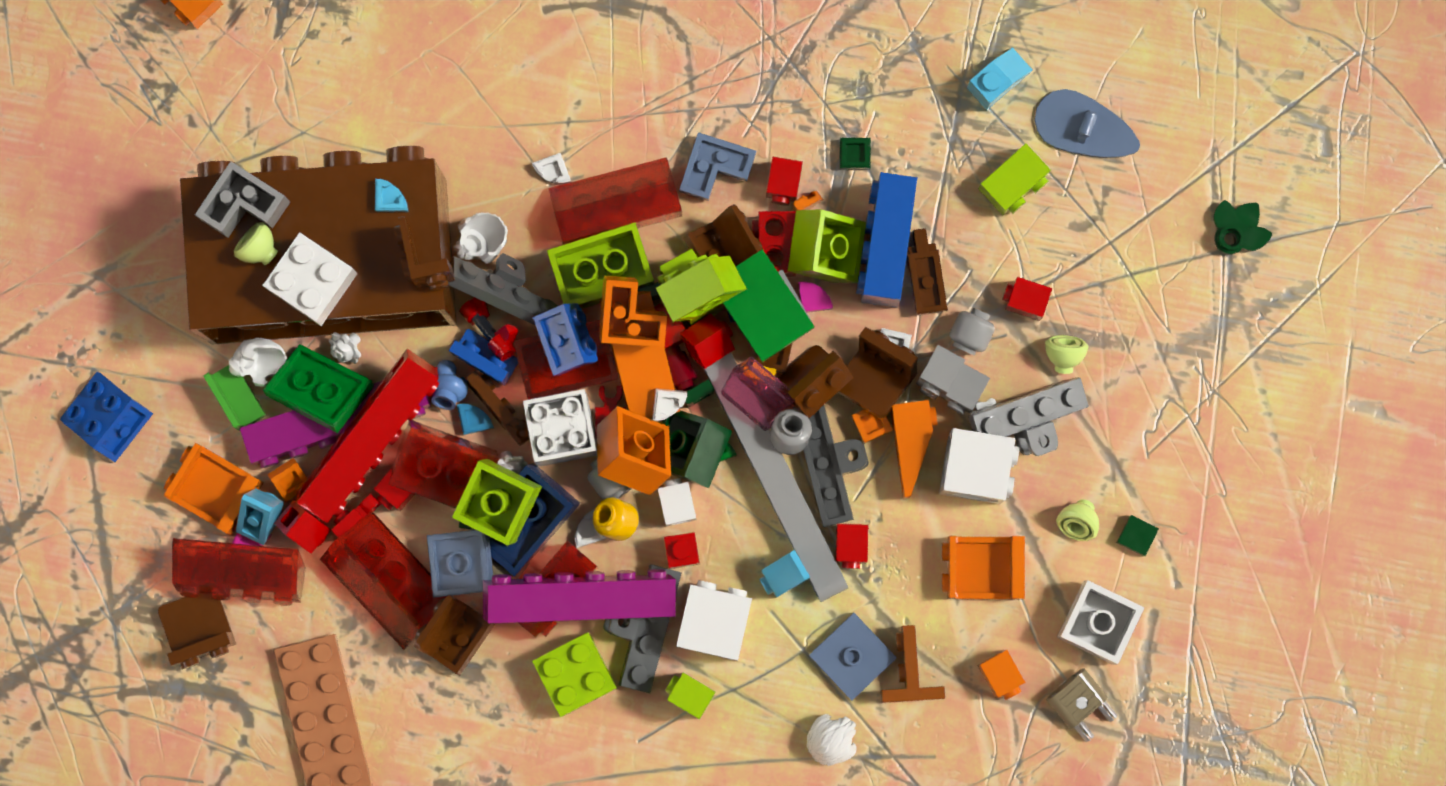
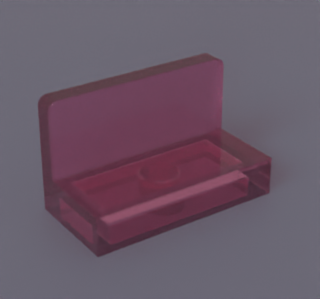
M752 356L732 369L721 391L723 397L764 431L771 428L778 412L793 404V400L787 394L790 389Z

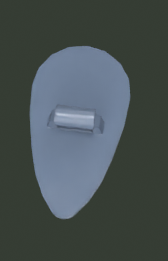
M1068 89L1053 91L1042 99L1036 109L1035 125L1037 132L1044 142L1056 149L1092 157L1117 158L1135 154L1140 148V142L1135 133L1121 118L1097 101L1077 91Z

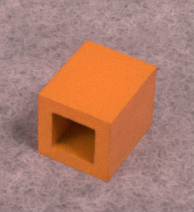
M1003 650L977 665L995 698L1003 696L1005 700H1008L1022 692L1019 686L1026 682L1008 650Z

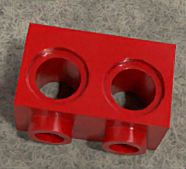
M759 211L758 220H752L753 235L759 238L766 255L771 252H777L782 256V264L775 267L778 272L783 270L786 277H796V273L788 271L796 211ZM770 222H777L782 226L783 231L778 236H771L766 232L765 227Z

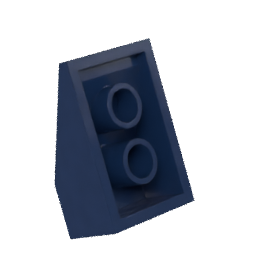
M535 463L526 465L519 473V475L541 485L542 488L516 543L506 545L489 536L491 557L514 577L580 505L578 500Z

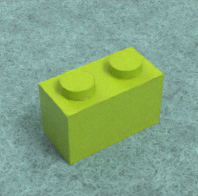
M1025 143L980 184L978 190L1002 216L1009 210L1014 214L1026 203V200L1023 198L1031 190L1036 194L1049 182L1046 177L1051 169Z
M682 673L681 677L674 675L665 690L670 694L667 699L668 701L698 719L701 718L716 691L685 673Z

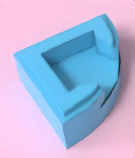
M375 179V211L408 212L407 201L402 192L386 180Z

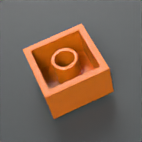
M617 406L597 425L598 476L651 495L671 477L669 426Z

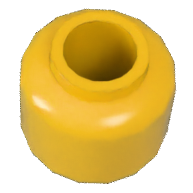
M615 497L602 500L593 513L594 529L600 535L615 541H624L630 538L638 526L639 516L635 507Z

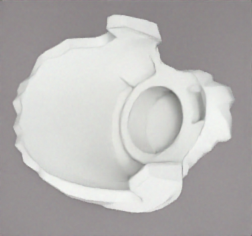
M476 213L471 217L464 218L459 223L460 237L453 248L457 252L459 259H480L486 264L491 263L496 259L507 242V226L504 225V222L496 214Z
M264 338L244 340L229 360V371L237 377L251 375L256 386L265 387L268 384L266 378L274 376L282 365L285 364L287 357L284 349L272 340Z
M824 714L818 717L812 724L807 734V749L816 762L831 766L850 759L856 753V745L854 742L852 743V738L856 733V724L846 716L831 720L829 714Z

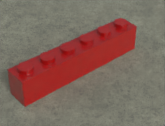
M406 349L297 491L296 503L326 523L329 522L332 516L338 517L347 504L345 500L351 492H358L365 481L363 476L369 468L375 469L384 456L382 451L388 444L392 446L398 440L402 433L400 429L406 420L412 421L421 408L419 403L425 396L430 397L439 385V381H437L439 379L438 370L409 349Z

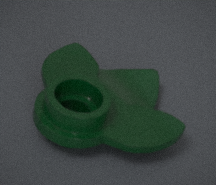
M1226 200L1218 205L1214 212L1213 220L1217 227L1214 242L1220 252L1232 255L1238 253L1241 249L1256 251L1268 243L1272 237V232L1257 226L1260 216L1258 203L1243 204L1237 209H1234ZM1225 235H1232L1234 237V244L1228 245L1224 241Z

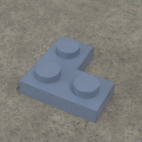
M698 132L679 192L709 201L718 173L747 182L757 151Z

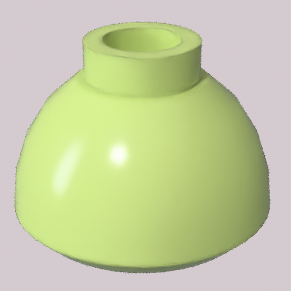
M264 222L253 225L236 245L234 256L247 263L262 262L264 265H267L271 262L278 251L274 248V238L269 227Z
M1056 335L1045 341V350L1049 360L1055 365L1056 372L1070 374L1073 372V367L1079 365L1084 360L1088 351V344L1078 337Z
M1081 499L1077 503L1066 506L1056 519L1059 529L1066 536L1074 540L1089 541L1094 539L1099 531V519L1094 511L1093 503Z

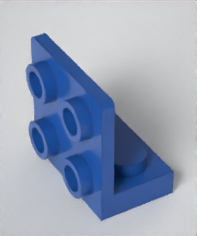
M96 372L60 420L93 449L116 462L153 413L128 396L103 374Z

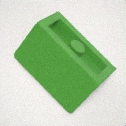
M229 365L213 375L208 372L203 377L235 429L240 431L241 427L253 424L267 416L244 376L237 377L232 375L229 371Z

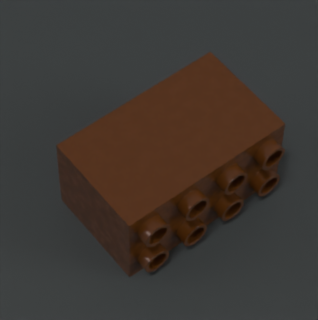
M421 146L386 149L387 162L381 163L362 162L361 153L358 151L325 153L323 155L324 167L318 168L299 167L298 157L271 156L260 159L261 172L250 174L283 194L290 201L273 228L269 227L274 238V248L278 252L267 265H264L262 262H243L234 256V249L240 239L253 225L262 221L245 212L229 238H227L195 215L230 161H208L197 164L198 177L180 178L189 330L210 344L215 345L240 343L244 340L255 338L278 340L328 336L334 332L341 335L457 325L454 287L449 285L445 289L431 291L430 287L417 289L413 281L408 282L407 277L404 276L401 258L406 257V254L398 246L394 227L399 226L398 217L405 216L411 226L419 264L445 258L449 262L452 260L447 180L435 159L425 158L424 148ZM375 179H383L395 185L407 201L408 212H376ZM299 232L352 267L358 273L322 326L263 286Z

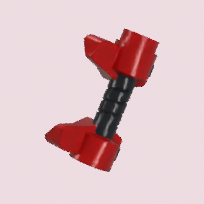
M475 297L461 306L459 312L472 326L476 324L489 340L488 348L497 358L505 361L515 353L516 349L513 347V341L518 333L517 327L506 324L496 331L487 320L490 316L487 303Z

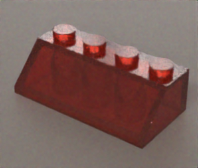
M667 157L548 188L563 245L635 222L637 228L682 217V209Z
M374 512L338 537L320 558V561L403 650L416 641V633L424 624H428L431 620L436 604L442 598L447 597L433 598L431 573Z
M173 538L172 584L176 591L180 592V595L197 598L199 593L211 594V597L216 600H229L230 597H239L249 603H260L261 599L273 600L274 604L281 606H290L292 602L301 603L306 567L299 549Z

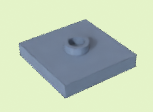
M478 530L427 535L433 598L483 592V580H492L493 575L489 536Z
M855 613L847 618L809 655L851 701L897 658Z

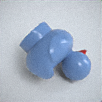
M442 360L435 367L438 370L439 379L437 381H439V385L432 394L431 402L440 409L452 410L455 408L456 403L463 400L468 394V383L464 377L458 378L455 376L457 368L452 361Z

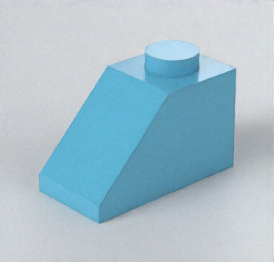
M1011 48L969 81L967 89L988 110L1033 70L1015 49Z
M256 488L244 494L241 499L236 533L264 545L276 526L274 523L282 513L284 501L278 499L272 493L263 492Z
M793 550L762 569L761 572L764 576L759 580L768 595L774 593L777 598L809 580L810 576L796 551Z

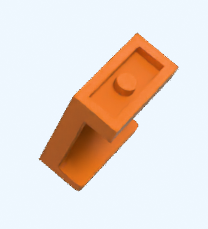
M195 443L193 447L188 446L180 458L182 465L177 474L172 473L164 485L166 490L164 497L213 524L226 534L233 535L237 527L242 497L255 488L260 490L264 482L200 444Z
M948 536V542H942V561H948L947 574L942 573V592H947V599H1025V536Z

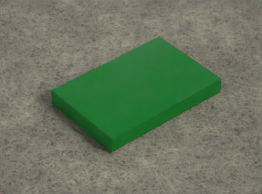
M763 249L736 266L747 289L723 302V305L763 363L813 330L815 326Z
M299 344L285 364L282 365L265 386L263 392L267 397L338 433L373 389L374 384L372 380Z

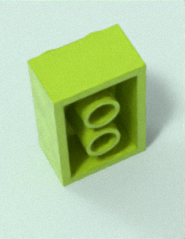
M636 222L547 250L563 304L578 303L581 309L600 304L604 275L636 278L638 288L654 283Z

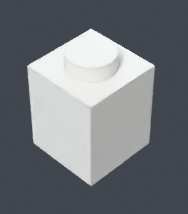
M681 478L665 481L663 483L664 487L658 488L666 527L697 520L689 483H682Z

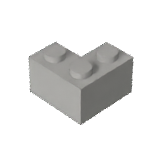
M230 161L195 215L201 221L229 238L245 212L273 228L290 201L283 194Z
M937 345L916 384L921 386L920 392L935 400L938 396L948 401L947 407L963 415L965 411L968 413L973 411L990 378L964 364L965 359Z

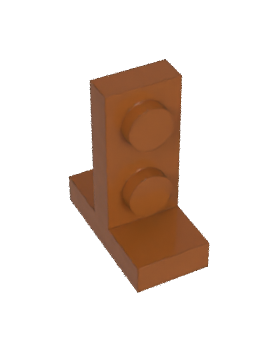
M915 625L901 626V632L896 633L897 651H903V664H898L899 683L905 682V689L880 690L881 703L945 699V686L919 688Z

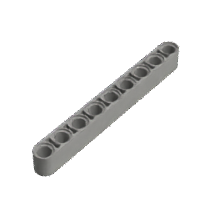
M730 352L704 369L714 387V391L793 549L810 576L809 581L818 599L822 602L848 589V585L782 453L773 447L770 441V429Z

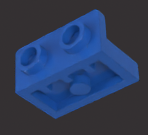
M578 303L562 304L533 317L553 376L561 375L584 364H592L598 361L596 344L589 335L586 326V315Z
M467 329L459 342L454 341L449 352L505 386L519 364V359L512 355L509 359L501 361L488 348L489 340Z

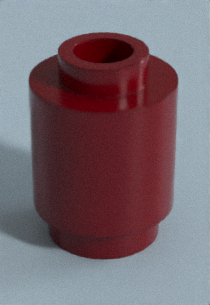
M679 345L666 349L665 352L675 390L687 391L694 387L693 381L698 377L686 352L681 351Z

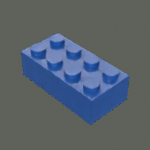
M880 172L878 181H872L869 204H874V210H868L865 234H870L869 241H864L860 263L866 264L865 272L860 271L856 294L861 295V303L897 308L899 305L918 177Z

